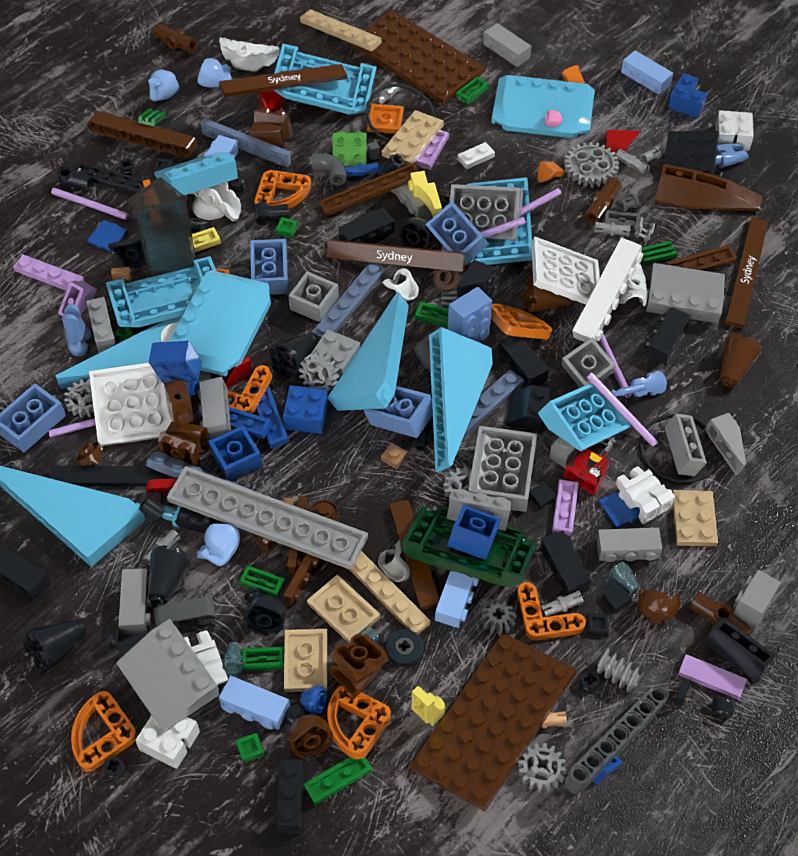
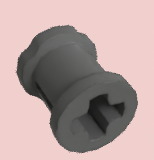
M631 193L627 198L616 201L619 212H627L631 208H638L639 200L634 193Z

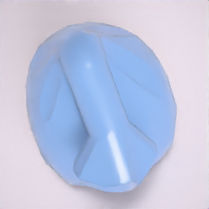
M207 58L201 66L197 82L203 87H218L219 81L232 79L230 74L231 67L227 64L221 65L216 59Z
M156 70L148 80L150 99L152 101L168 99L176 94L179 89L175 75L169 71Z
M211 524L205 532V545L201 546V549L197 551V558L207 559L217 566L225 565L239 547L241 539L239 530L232 524Z

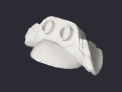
M221 37L219 39L224 58L230 60L236 69L258 71L263 66L273 64L279 55V47L252 44L235 40L230 41V39Z
M227 182L191 193L196 195L192 210L197 217L204 220H215L226 215L231 221L238 220L241 213V203L232 190H228Z
M636 263L634 267L635 273L632 279H628L625 293L620 294L618 298L620 304H625L632 297H639V302L643 306L646 305L649 289L646 288V278L639 263Z

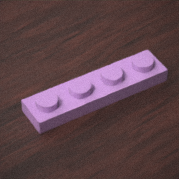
M22 255L13 266L15 272L66 291L70 281H84V277L26 255Z

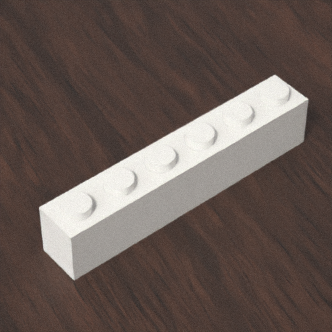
M624 238L620 239L573 329L574 338L586 342L593 337L595 341H600L604 325L607 326L609 324L610 314L613 309L616 310L620 294L625 293L626 283L629 278L632 279L635 273L634 267L636 263H640L642 260L641 245Z

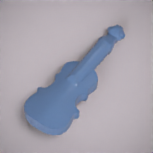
M655 371L647 373L646 378L633 379L631 386L618 389L617 391L612 390L611 393L615 397L632 393L635 397H641L650 392L653 396L665 391L667 380L662 372Z

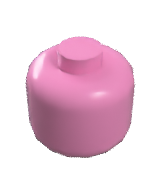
M548 110L545 115V125L554 128L558 127L563 119L561 113L555 110Z

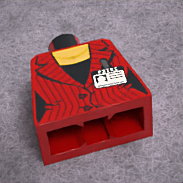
M598 448L595 453L589 449L583 450L565 467L564 478L569 481L579 482V487L596 495L608 470L609 461L605 459L608 455L607 451L603 448Z

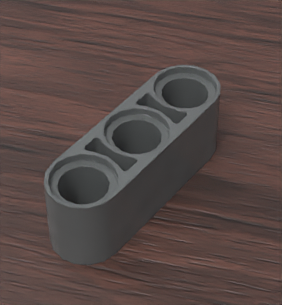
M200 597L157 606L153 611L156 627L168 619L172 622L177 620L180 629L209 624L216 620L214 601L211 597Z

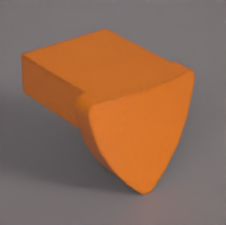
M578 65L572 66L561 73L565 82L585 84Z
M541 161L538 167V182H546L553 177H562L565 171L554 162Z

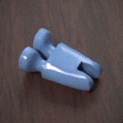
M741 143L718 145L716 165L719 168L745 161L749 156L743 150L744 147Z
M68 304L64 309L65 315L62 317L66 340L68 341L67 346L70 353L74 356H84L89 351L88 344L85 341L91 339L92 332L83 322L79 308L75 304Z

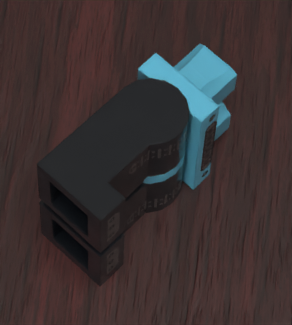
M176 504L174 507L164 506L165 511L162 514V518L172 521V526L182 527L205 533L207 528L214 524L216 520Z

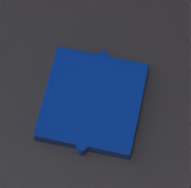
M103 220L88 238L87 242L97 246L98 249L102 248L112 252L108 244L121 241L128 233V229L118 226L117 223L113 224Z
M620 491L612 492L611 495L599 500L600 505L616 529L628 523L632 524L633 521L639 519L638 515L640 513L639 507L630 509L626 505L624 500L619 497Z

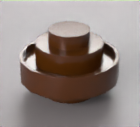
M437 269L433 275V281L440 290L452 291L460 282V274L458 271Z
M99 442L85 444L79 450L76 461L81 466H95L101 461L102 445Z
M327 500L314 503L309 510L312 513L334 521H338L339 518L337 506Z

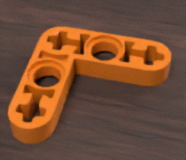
M265 365L258 366L242 394L227 390L228 399H235L229 407L253 414L272 380L270 369ZM254 387L259 388V391L257 393H250L251 389H253Z
M529 582L519 585L517 598L525 633L529 639L543 640L571 636L584 631L586 620L583 615L572 613L543 617L535 586ZM524 590L530 593L529 601H527L526 594L523 593ZM528 607H533L536 609L537 613L534 615H529L526 613L525 609ZM573 621H576L579 624V627H576L575 624H572ZM559 623L561 629L554 631L550 628V624ZM533 626H536V629H539L538 633H535V631L532 630Z

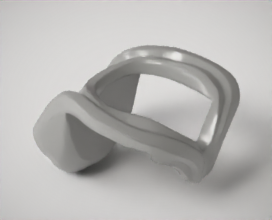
M399 540L395 544L396 549H387L378 558L379 567L394 582L405 581L410 576L409 566L400 557L402 541ZM386 555H395L390 563H385Z

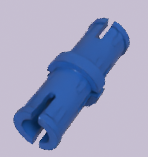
M378 162L365 165L361 163L359 166L345 167L346 178L360 175L365 177L367 174L378 173Z

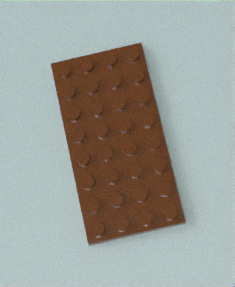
M394 10L389 11L363 30L381 38L382 43L373 51L350 43V46L443 105L453 98L456 92L466 84L485 73L486 69L485 66Z
M503 633L411 763V771L485 812L576 675V668Z

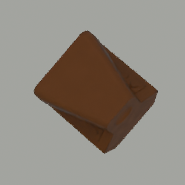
M267 108L256 110L250 136L285 149V138L291 139L292 136L289 115L279 110L271 112Z
M171 421L167 430L160 432L158 439L160 452L195 467L200 466L199 453H206L210 448L207 427L200 425L182 424L176 426Z
M366 633L356 634L352 636L349 644L337 645L334 653L329 655L335 662V664L330 666L329 673L353 697H356L380 672L382 665L388 662L389 659L386 651Z

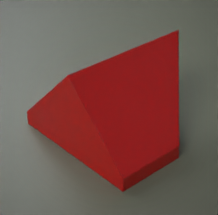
M274 90L258 92L260 108H267L271 112H276L284 104V97Z
M605 130V149L611 148L610 153L615 152V155L620 149L626 151L641 131Z
M245 356L239 366H233L227 371L228 374L226 376H222L227 389L252 376L249 357Z

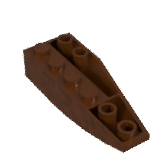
M664 164L655 202L686 209L759 211L762 196L737 183L712 174Z

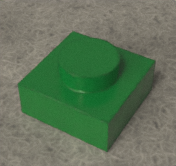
M281 217L276 228V234L293 238L298 227V221Z
M257 733L236 740L243 763L264 756Z

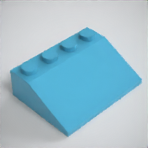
M216 152L154 172V175L174 199L238 178L236 161L228 152Z
M592 383L548 402L538 412L549 430L579 451H583L631 427V424Z

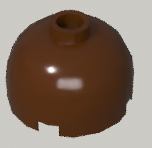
M640 590L638 608L644 617L649 618V623L661 625V622H668L677 615L681 599L676 596L669 599L666 596L667 593L659 591Z
M315 714L304 715L296 719L290 726L288 732L289 745L294 755L299 758L306 759L304 755L312 754V758L324 753L332 744L331 737H333L331 728L325 719Z

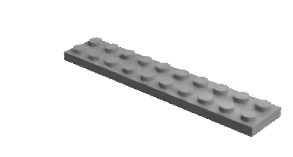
M187 466L184 467L167 496L168 502L221 522L232 524L237 528L350 570L353 569L368 538L367 532Z

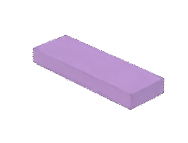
M440 130L415 161L416 166L431 170L449 138L448 132Z
M559 479L552 533L564 531L567 536H572L579 482Z
M687 654L678 673L679 676L738 700L741 697L747 680Z

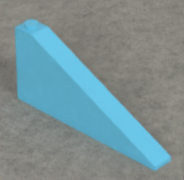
M399 292L395 294L327 397L337 411L383 409L388 406L395 395L409 307Z
M182 316L162 321L55 375L60 389L73 388V383L80 384L81 379L84 383L90 379L89 371L148 363L152 343L162 342L161 333L163 329L169 324L179 322Z
M442 327L429 335L435 471L438 473L452 466L493 364L491 347Z
M0 466V486L91 567L145 521L144 514L138 510L140 504L132 502L129 498Z

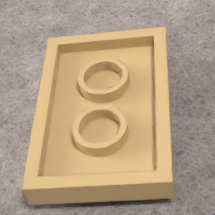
M673 490L672 493L675 496L673 511L676 545L717 547L718 536L713 491Z
M338 575L307 600V604L348 643L351 642L352 636L364 633L380 618V613Z
M327 629L285 630L284 692H304L307 688L319 685L323 686L327 691Z

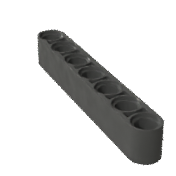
M658 685L651 687L571 768L565 780V786L568 791L574 794L581 793L661 711L668 699V692L665 688Z

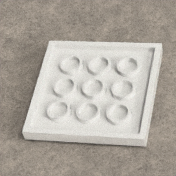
M534 237L531 242L533 285L540 289L551 291L556 295L565 296L573 301L587 304L600 279L598 260Z
M149 363L89 371L97 438L102 447L159 438L160 432L167 430L172 419L168 413L164 383L161 382Z

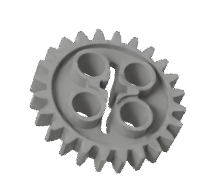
M584 142L582 147L577 144L576 148L572 147L571 151L567 152L564 162L565 172L568 173V177H572V181L578 180V184L583 182L585 187L587 184H590L591 187L594 184L600 187V183L605 185L608 178H616L619 169L618 157L615 156V152L610 153L611 148L605 149V145L599 147V143H596L594 146L592 142L589 145H586Z

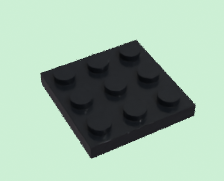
M668 131L663 165L667 164L714 175L720 137L719 131Z

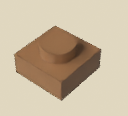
M130 267L111 269L113 281L124 278L125 284L132 282Z
M391 443L381 455V461L398 469L408 456V451Z

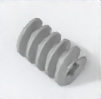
M608 648L597 664V673L602 674L605 671L604 677L606 679L613 676L612 683L615 684L620 680L619 687L624 688L627 685V692L631 693L640 683L645 671L638 675L639 667L631 670V662L624 666V658L622 657L619 661H616L617 653L609 656L610 649Z

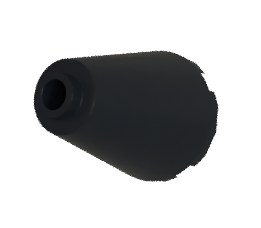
M166 545L157 546L152 550L150 555L148 598L153 604L161 606L168 603L190 568L191 558L183 550L176 547L170 550L167 549Z

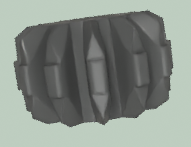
M496 599L494 605L488 602L486 608L482 609L480 622L484 624V630L490 629L491 635L494 632H498L500 637L502 631L508 634L510 628L515 626L516 614L513 613L512 606L506 607L505 601L499 604Z

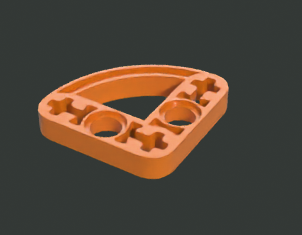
M268 170L262 176L255 197V205L263 202V199H265V203L269 205L288 204V209L292 208L304 200L310 192L311 179L307 175ZM290 179L291 182L285 183L283 180ZM276 188L297 191L285 199L273 201ZM264 189H270V190H271V191L268 192V193H264V192H263Z
M492 304L491 319L503 333L517 337L550 338L552 328L536 316L510 306Z
M343 686L338 687L334 691L328 705V725L333 733L332 738L345 754L354 759H362L368 754L391 720V710L387 705L363 693L353 697ZM365 702L369 706L366 709H359L357 704ZM339 707L364 719L350 740L344 736L337 722ZM382 713H385V716H380L377 723V714L381 715ZM366 728H374L376 732L372 735H366L364 730ZM362 739V749L358 748L357 750H354V747H359Z
M106 691L98 692L84 704L74 721L71 735L74 756L82 770L91 772L103 765L107 758L116 756L132 745L137 738V733L111 694ZM100 700H105L110 709L106 711L103 704H100ZM96 710L111 732L83 750V731L90 716ZM117 713L121 716L118 722H109L112 714ZM122 726L130 734L129 738L123 736L120 729ZM110 742L114 745L110 752L102 751V746L105 743ZM96 750H98L101 756L100 758H98V755H96ZM86 757L92 758L91 764L85 761Z

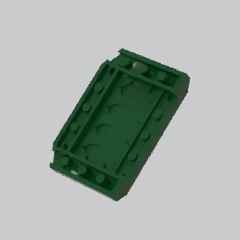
M426 506L421 508L403 540L402 549L412 559L508 588L522 583L538 541L534 539L532 542L525 537V532L507 526L506 531L498 529L487 559L477 558L447 546L456 522L455 520L446 519L448 508L438 507L437 511L426 510Z

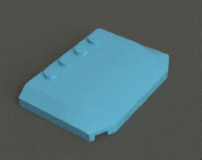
M282 44L275 73L342 64L348 76L346 80L277 89L274 91L286 99L346 114L366 112L367 101L370 98L376 67L361 63L360 67L300 53L298 52V47Z
M506 75L498 81L492 123L495 124L496 122L502 125V128L507 131L575 138L581 133L588 135L590 132L595 90L588 84ZM548 110H555L561 113L563 119L558 127L554 128L545 125V115Z
M527 178L467 184L521 188L523 192L522 207L529 204ZM530 211L520 216V218H525L526 224L518 226L516 240L486 239L489 245L476 255L469 264L471 265L473 260L487 265L532 261Z
M211 256L194 260L193 267L126 284L124 278L106 282L118 326L142 327L183 316L205 273L210 270L216 271Z
M213 270L206 272L169 342L189 340L202 361L201 371L226 376L228 370L242 363L271 305L269 284Z

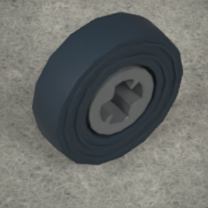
M408 629L393 632L387 639L386 654L389 660L396 666L410 667L421 659L423 642L414 631ZM403 645H407L405 652L402 651Z

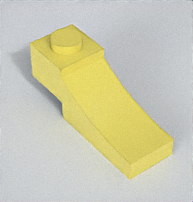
M424 171L411 173V180H408L409 191H412L414 197H418L426 204L434 217L442 210L435 182L427 183Z
M419 686L412 691L411 709L424 722L434 726L445 715V703L439 696H434L430 692L427 694Z

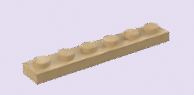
M311 9L300 17L303 24L369 51H373L382 43L381 38Z
M361 551L353 569L350 571L406 629L414 631L416 634L421 633L430 625L431 621Z

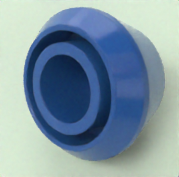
M320 685L307 688L302 692L300 702L308 712L319 715L327 706V691Z

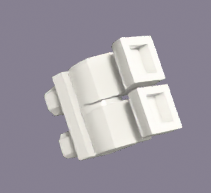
M636 467L630 472L631 480L625 475H621L617 478L615 484L620 490L619 497L624 500L630 509L640 508L638 516L643 525L656 518L657 515L659 516L671 509L675 496L670 489H666L664 484L661 485L659 480L652 476L653 473L650 470L644 472L641 468Z
M208 631L196 634L199 645L191 647L188 637H184L218 686L227 683L228 678L225 670L222 669L223 664L215 641L211 640Z

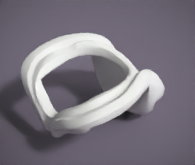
M405 268L399 269L395 273L393 280L386 279L383 281L386 287L394 289L396 293L399 292L406 302L413 301L418 295V285L410 271ZM400 274L404 275L406 280L402 284L396 285Z

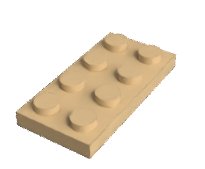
M415 110L381 151L382 156L389 159L392 154L397 153L405 161L404 165L414 163L444 126V120Z

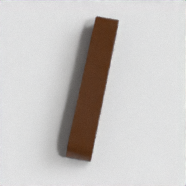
M96 111L87 124L88 128L94 133L184 158H189L198 145L197 140L190 135L157 126L141 124L138 121L101 111Z

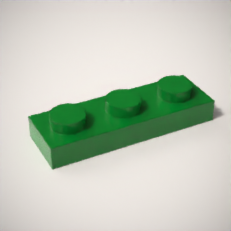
M349 757L304 783L303 786L313 804L317 805L371 773L372 767L365 757L362 759Z

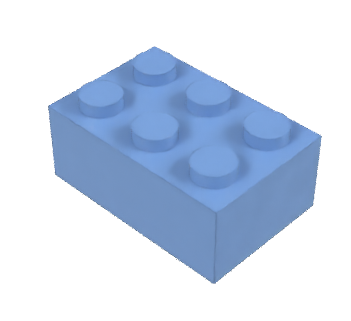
M453 201L425 224L448 251L465 253V265L489 245L487 240Z
M286 239L251 240V279L268 283L270 295L289 294Z
M476 287L449 304L448 330L476 342L486 339L490 331L492 300L479 287Z
M34 383L0 413V435L23 453L26 452L48 430L52 429L66 416L62 403Z
M396 386L395 395L386 408L364 409V412L373 426L418 438L433 416L432 398L429 394Z

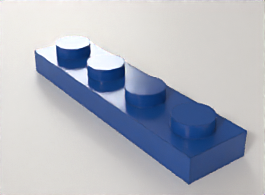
M268 385L257 406L259 416L270 419L273 423L266 435L271 448H275L290 441ZM254 387L251 389V394L257 393L259 388Z
M229 407L231 429L234 430L244 425L249 435L262 439L265 438L273 424L270 419ZM198 411V418L203 420V417L200 415V411Z

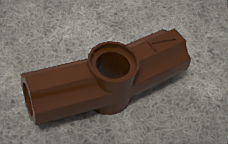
M160 23L155 26L154 36L165 41L170 49L175 50L178 47L190 52L196 50L197 40L185 36L180 29L174 31Z
M608 178L601 191L595 194L591 206L585 213V218L588 222L592 224L598 222L606 210L611 209L614 198L622 187V183L617 178Z
M700 592L696 595L690 606V609L709 619L713 626L722 619L719 615H723L726 620L748 636L753 631L733 614V609L728 604H719Z

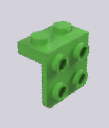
M338 131L333 133V156L337 157L344 164V167L359 166L361 163L363 165L366 164V133L361 131L353 133Z

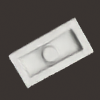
M485 142L458 154V160L467 170L494 158L495 152Z

